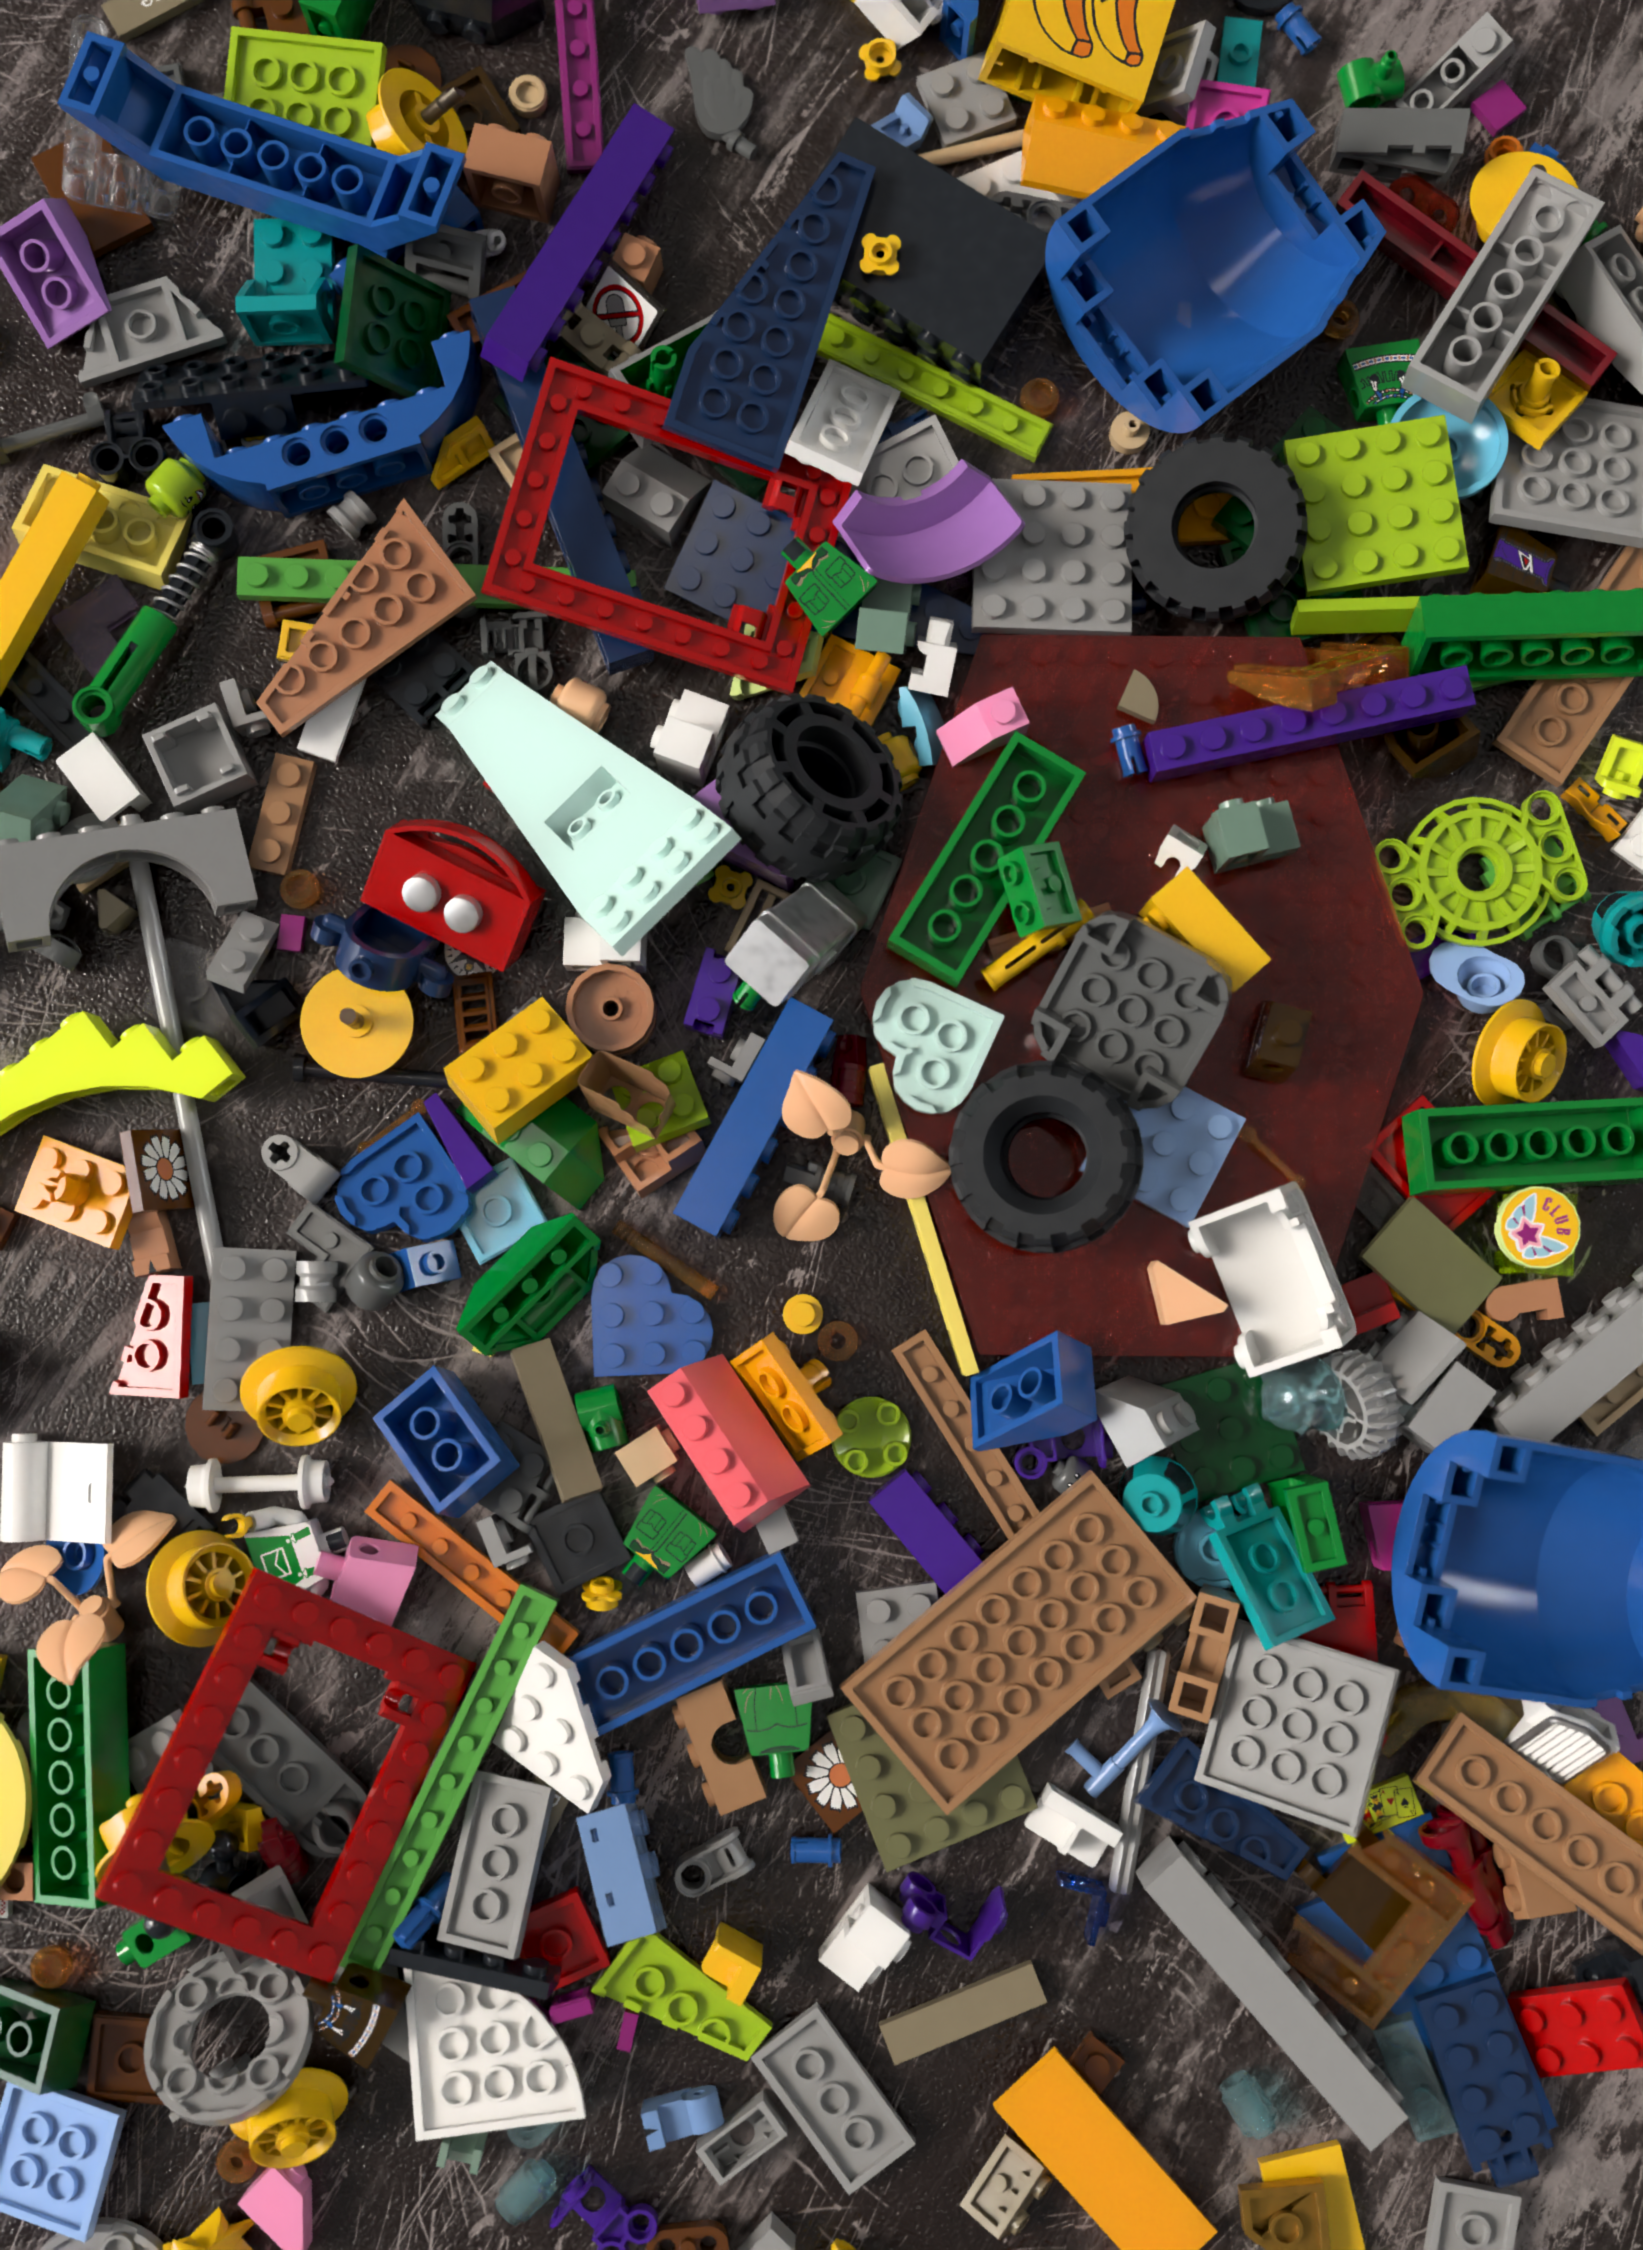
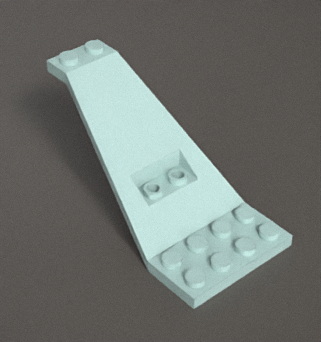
M492 661L487 665L477 668L470 676L469 682L458 693L450 695L443 702L441 710L435 715L455 736L580 916L622 957L741 840L733 828L697 800L506 673Z

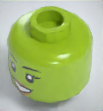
M181 457L179 460L167 458L145 482L147 492L151 496L147 502L164 518L169 514L180 519L185 518L206 495L203 485L205 477L185 458Z

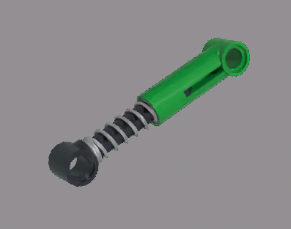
M208 508L196 516L193 522L194 535L190 539L191 545H189V551L184 552L185 560L183 563L176 564L177 572L169 575L170 582L168 585L161 586L162 594L154 597V606L151 608L144 605L90 685L75 694L72 701V710L76 718L90 734L94 732L98 737H106L113 734L120 727L122 722L121 713L177 632L178 627L174 623H177L176 616L178 613L185 611L183 606L187 600H193L191 594L195 588L200 589L198 584L201 579L208 578L206 572L209 567H215L216 562L230 559L237 553L240 546L239 536L230 516L225 511L217 508ZM216 530L225 531L221 538H208ZM106 706L101 716L96 718L89 717L90 711L94 707Z

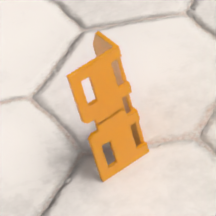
M1581 777L1561 795L1608 843L1621 835L1619 832L1628 824L1608 804L1599 805L1590 814L1599 804L1597 802L1599 795ZM1579 785L1590 794L1588 798L1577 788ZM1608 813L1619 822L1617 826L1606 816Z

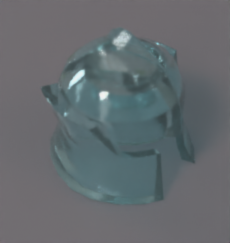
M1314 1356L1261 1375L1263 1381L1261 1387L1263 1420L1269 1421L1281 1429L1297 1431L1301 1435L1310 1429L1330 1432L1341 1425L1345 1410L1343 1390L1332 1369L1321 1358Z

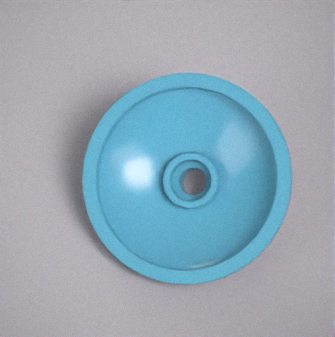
M1414 394L1400 406L1393 416L1391 423L1445 415L1458 499L1462 500L1482 491L1498 475L1508 451V430L1499 409L1487 398L1476 418L1470 424Z

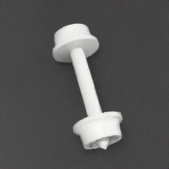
M310 1455L301 1456L297 1474L222 1477L219 1460L217 1458H210L206 1464L190 1466L187 1483L184 1487L187 1490L189 1505L191 1507L206 1508L209 1513L218 1512L222 1493L297 1491L300 1507L304 1510L310 1509L312 1504L328 1502L334 1479L331 1477L329 1462L327 1460H313Z

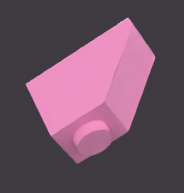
M1012 686L973 704L937 729L936 734L952 768L1007 744L1015 731L1025 736L1030 722Z
M300 2165L284 2169L266 2168L247 2188L238 2205L282 2250H308L312 2242V2180L308 2177L305 2166Z

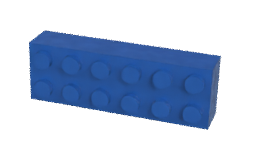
M792 997L789 998L673 1211L675 1215L719 1239L723 1232L731 1234L741 1216V1213L735 1210L741 1198L750 1199L760 1181L759 1176L755 1174L760 1163L763 1161L769 1164L778 1148L779 1140L775 1136L780 1126L788 1129L782 1117V1106L791 1083L792 1075L795 1070H800L816 1077L817 1068L813 1066L818 1056L826 1059L836 1040L835 1036L837 1033L832 1031L833 1019Z
M781 1549L771 1555L767 1553L564 1656L576 1664L581 1679L576 1684L583 1705L589 1704L598 1735L601 1736L816 1628L817 1620Z

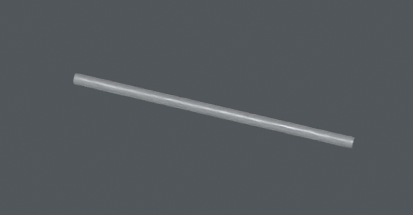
M128 814L121 816L120 822L129 819H141L140 814ZM128 861L160 1030L178 1055H180V1048L184 1045L150 864L149 862ZM173 1093L208 1279L211 1285L213 1247H223V1241L195 1097Z

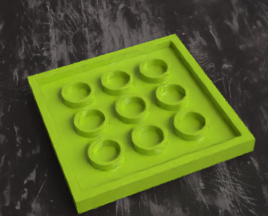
M231 26L224 99L376 148L370 134L366 114L379 104L378 84L381 77L385 74L387 48L381 42Z
M1445 415L1284 440L1285 463L1294 473L1295 480L1299 488L1302 489L1306 502L1307 542L1305 552L1301 558L1306 597L1466 573L1468 571L1469 561Z

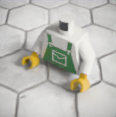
M279 1506L250 1511L245 1516L239 1513L227 1514L221 1520L235 1519L238 1522L237 1531L234 1534L224 1535V1537L240 1538L244 1536L254 1567L320 1596L329 1587V1579L313 1575L320 1551L336 1555L346 1551L350 1542L343 1526L323 1533L317 1518L307 1519L302 1511Z

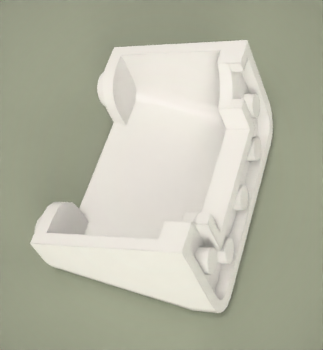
M1295 1181L1188 1222L1190 1230H1188L1190 1245L1195 1253L1201 1252L1205 1258L1212 1257L1242 1334L1238 1337V1345L1234 1346V1354L1239 1366L1242 1369L1246 1368L1249 1378L1343 1347L1356 1335V1325L1304 1193Z

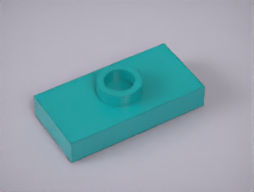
M1225 16L1222 25L1216 81L1255 87L1263 21Z

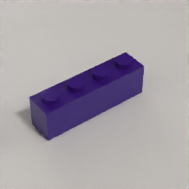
M904 1467L871 1495L868 1501L946 1594L983 1562L979 1556L985 1551L970 1533L965 1537L960 1535L953 1526L958 1519L944 1502L936 1506L927 1493L932 1490V1487L917 1470L910 1474Z

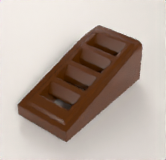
M492 971L453 976L456 1029L459 1053L461 1055L484 1039L469 1040V1033L489 1030L490 1035L500 1027ZM484 984V992L463 994L464 986ZM486 999V1007L465 1009V1002ZM487 1015L488 1022L467 1025L468 1017Z

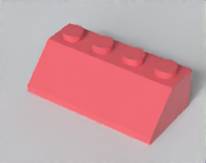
M723 1354L681 1367L647 1391L728 1518L741 1532L745 1533L811 1486Z

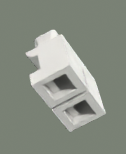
M930 616L926 637L918 635V648L926 655L924 669L912 667L908 685L909 690L948 697L957 653V643L950 642L954 620Z

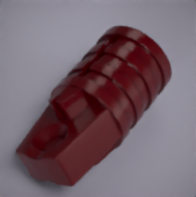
M855 1034L839 1035L833 1063L831 1064V1086L844 1095L851 1108L864 1107L863 1097L865 1096L864 1086L867 1073L866 1038Z
M277 1817L261 1821L263 1833L261 1835L262 1842L258 1843V1850L269 1870L280 1865L289 1884L297 1883L306 1875L309 1868V1860L295 1834L285 1830Z

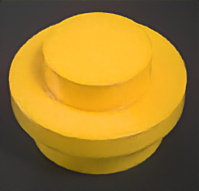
M799 1294L793 1296L784 1306V1322L794 1333L809 1334L815 1331L822 1322V1306L817 1299L810 1295Z

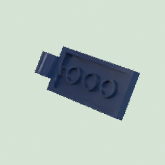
M1490 1971L1414 1996L1469 2165L1474 2173L1483 2171L1480 2163L1487 2161L1492 2178L1499 2189L1538 2177L1539 2169L1530 2146L1542 2143L1545 2149L1554 2146L1497 1976ZM1503 2130H1508L1505 2136L1500 2137Z

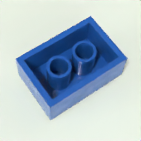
M433 1365L373 1417L381 1432L439 1515L460 1518L520 1466L453 1371Z

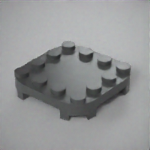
M1105 911L1085 923L1074 936L1075 939L1042 1001L1035 1008L1031 1021L1034 1029V1038L1042 1051L1040 1055L1046 1060L1074 1064L1093 1072L1107 1081L1122 1096L1128 1107L1138 1111L1146 1108H1159L1169 1102L1171 1103L1185 1087L1226 1016L1232 999V980L1225 973L1223 967L1210 956L1138 916L1123 911Z

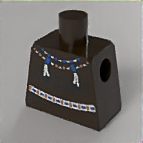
M1262 1000L1242 1074L1280 1085L1284 1084L1299 1066L1312 1012L1273 1001ZM1266 1064H1274L1277 1065L1278 1068L1271 1067Z
M349 1963L337 1983L334 1981L329 1983L312 1977L302 1996L324 2007L314 2026L315 2033L368 2070L412 1985L359 1964Z

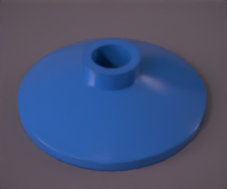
M46 1540V1545L57 1549L63 1557L62 1566L52 1576L57 1578L73 1595L86 1594L98 1585L105 1572L103 1558L108 1554L102 1544Z

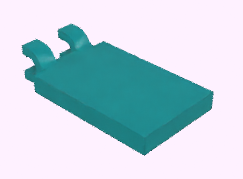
M1258 1482L1243 1488L1242 1492L1234 1494L1229 1498L1227 1495L1210 1502V1505L1199 1509L1205 1523L1216 1530V1532L1208 1537L1265 1651L1336 1619L1313 1573H1304L1302 1571L1295 1538L1279 1506L1268 1509ZM1231 1502L1236 1510L1243 1515L1235 1517Z

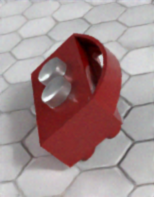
M403 819L385 830L360 901L504 972L519 959L546 890L534 883L529 873L513 855L496 841L479 831L450 821L437 819L407 821ZM431 832L443 833L469 842L484 851L499 865H495L473 849L447 841Z

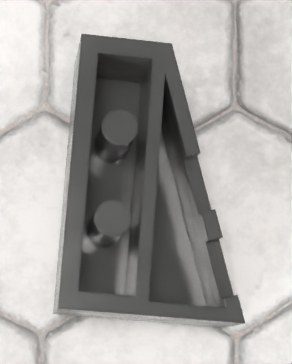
M1344 108L1335 129L1328 172L1356 177L1361 170H1364L1378 181L1442 192L1463 155L1471 108Z

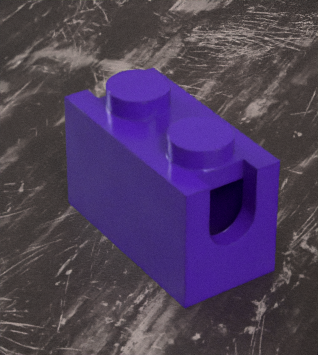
M706 947L683 1024L686 1030L724 1040L735 1004L732 994L739 988L742 979L726 965V956L718 954L716 949ZM697 1020L712 1024L714 1027L699 1023Z

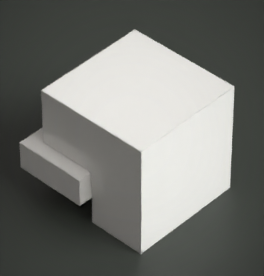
M856 0L854 2L886 39L895 42L896 50L920 36L930 23L933 26L942 17L943 0Z

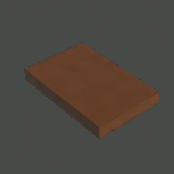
M91 129L31 157L50 197L65 198L87 235L94 259L155 230L111 143Z

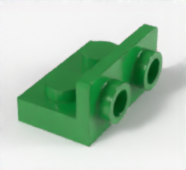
M1059 841L1022 846L997 860L1000 876L1005 887L1019 937H1028L1041 930L1073 925L1082 920Z

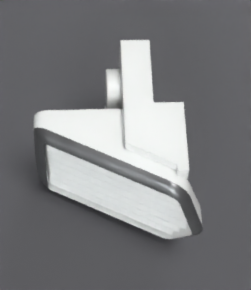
M1522 1700L1524 1716L1504 1740L1506 1746L1559 1784L1569 1782L1597 1762H1601L1620 1750L1615 1725L1602 1718L1598 1712L1591 1708L1586 1709Z

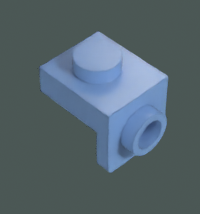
M906 93L901 96L893 113L870 126L909 150L915 151L921 147L933 122V116L910 93Z

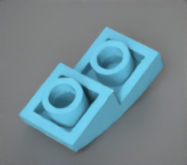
M908 686L899 687L898 713L902 720V727H916L917 736L914 747L918 754L919 766L950 764L936 734V730L942 727L944 722L931 694L909 690Z

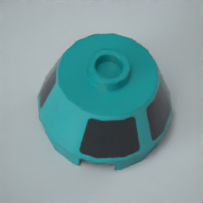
M1616 891L1606 896L1593 913L1591 926L1594 937L1601 952L1611 962L1618 965H1627L1631 968L1643 967V891Z
M1150 1456L1125 1470L1119 1482L1118 1501L1142 1531L1147 1534L1165 1536L1179 1532L1191 1522L1198 1505V1491L1192 1475L1181 1464L1168 1457Z

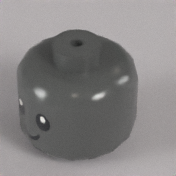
M1070 1456L1065 1461L1060 1459L1052 1469V1473L1055 1474L1052 1486L1062 1494L1089 1470L1094 1473L1095 1470L1078 1456Z

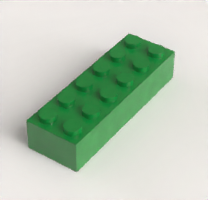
M1643 588L1618 591L1595 589L1584 592H1565L1555 590L1549 593H1524L1516 591L1509 594L1472 593L1469 595L1445 596L1443 594L1420 596L1401 642L1406 678L1467 665L1470 681L1643 676Z
M1015 731L889 937L887 948L956 989L1009 903L997 860L1022 846L1045 843L1080 786L1086 772Z
M1643 1097L1426 1108L1415 1110L1401 1117L1410 1196L1513 1191L1531 1186L1565 1188L1643 1183Z
M102 1642L95 1654L81 1668L72 1686L64 1684L51 1676L40 1663L36 1647L27 1649L34 1903L97 1909L110 1904L97 1899L94 1895L98 1887L95 1878L96 1868L100 1861L109 1853L102 1840L99 1827L126 1809V1802L130 1799L125 1643Z

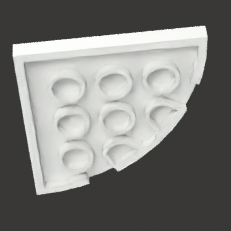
M403 1968L404 1981L412 1985L406 1996L416 2141L583 2119L586 2117L583 2091L571 2055L556 2028L527 1996Z

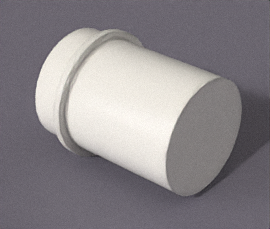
M719 1542L713 1545L709 1544L707 1549L684 1564L689 1578L697 1588L722 1572L726 1573L727 1569L733 1566L729 1555Z

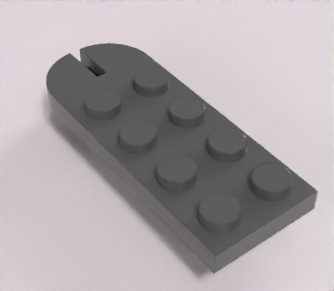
M251 1677L214 1753L212 1761L222 1771L230 1770L236 1773L240 1778L242 1790L271 1818L277 1817L285 1830L293 1832L300 1846L307 1852L323 1858L340 1856L369 1794V1790L360 1779L264 1687ZM332 1816H340L349 1825L350 1833Z

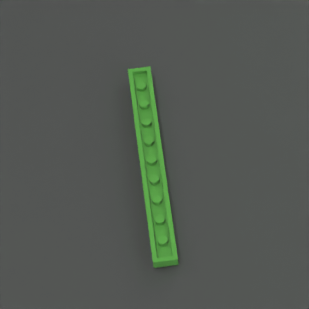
M238 556L237 597L239 600L328 603L359 560ZM453 564L476 594L477 599L468 606L531 610L481 593L489 565ZM545 567L571 576L568 568ZM631 570V573L626 575L631 587L636 586V570Z
M524 1582L520 1584L395 1842L339 1966L346 1968L347 1964L356 1963L378 1972L381 1971L389 1955L390 1947L395 1942L393 1932L407 1917L508 1708L534 1646L540 1642L559 1599Z

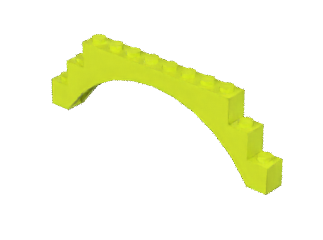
M85 1011L76 1012L64 1019L60 1024L61 1029L50 1038L46 1037L34 1043L29 1049L30 1054L19 1063H12L0 1071V1136L32 1115L74 1098L115 1090H163L216 1102L244 1080L246 1076L216 1039L205 1035L194 1037L180 1048L181 1054L178 1055L157 1027L145 1023L141 1025L136 1024L124 1031L120 1036L121 1041L118 1042L100 1016Z

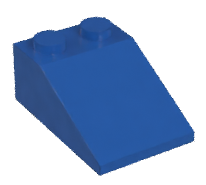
M1057 1330L971 1376L970 1398L973 1449L980 1452L1064 1436L1098 1420L1091 1347Z

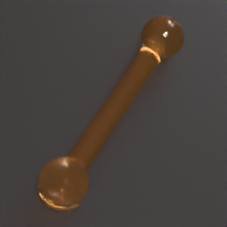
M414 1100L409 1111L371 1140L360 1142L357 1147L358 1153L364 1151L419 1112L424 1115L427 1112L423 1103L424 1100Z
M1252 1126L1241 1128L1239 1138L1243 1142H1251L1291 1180L1290 1182L1295 1181L1301 1190L1305 1188L1307 1183L1305 1177L1299 1174L1296 1175L1256 1137V1130Z

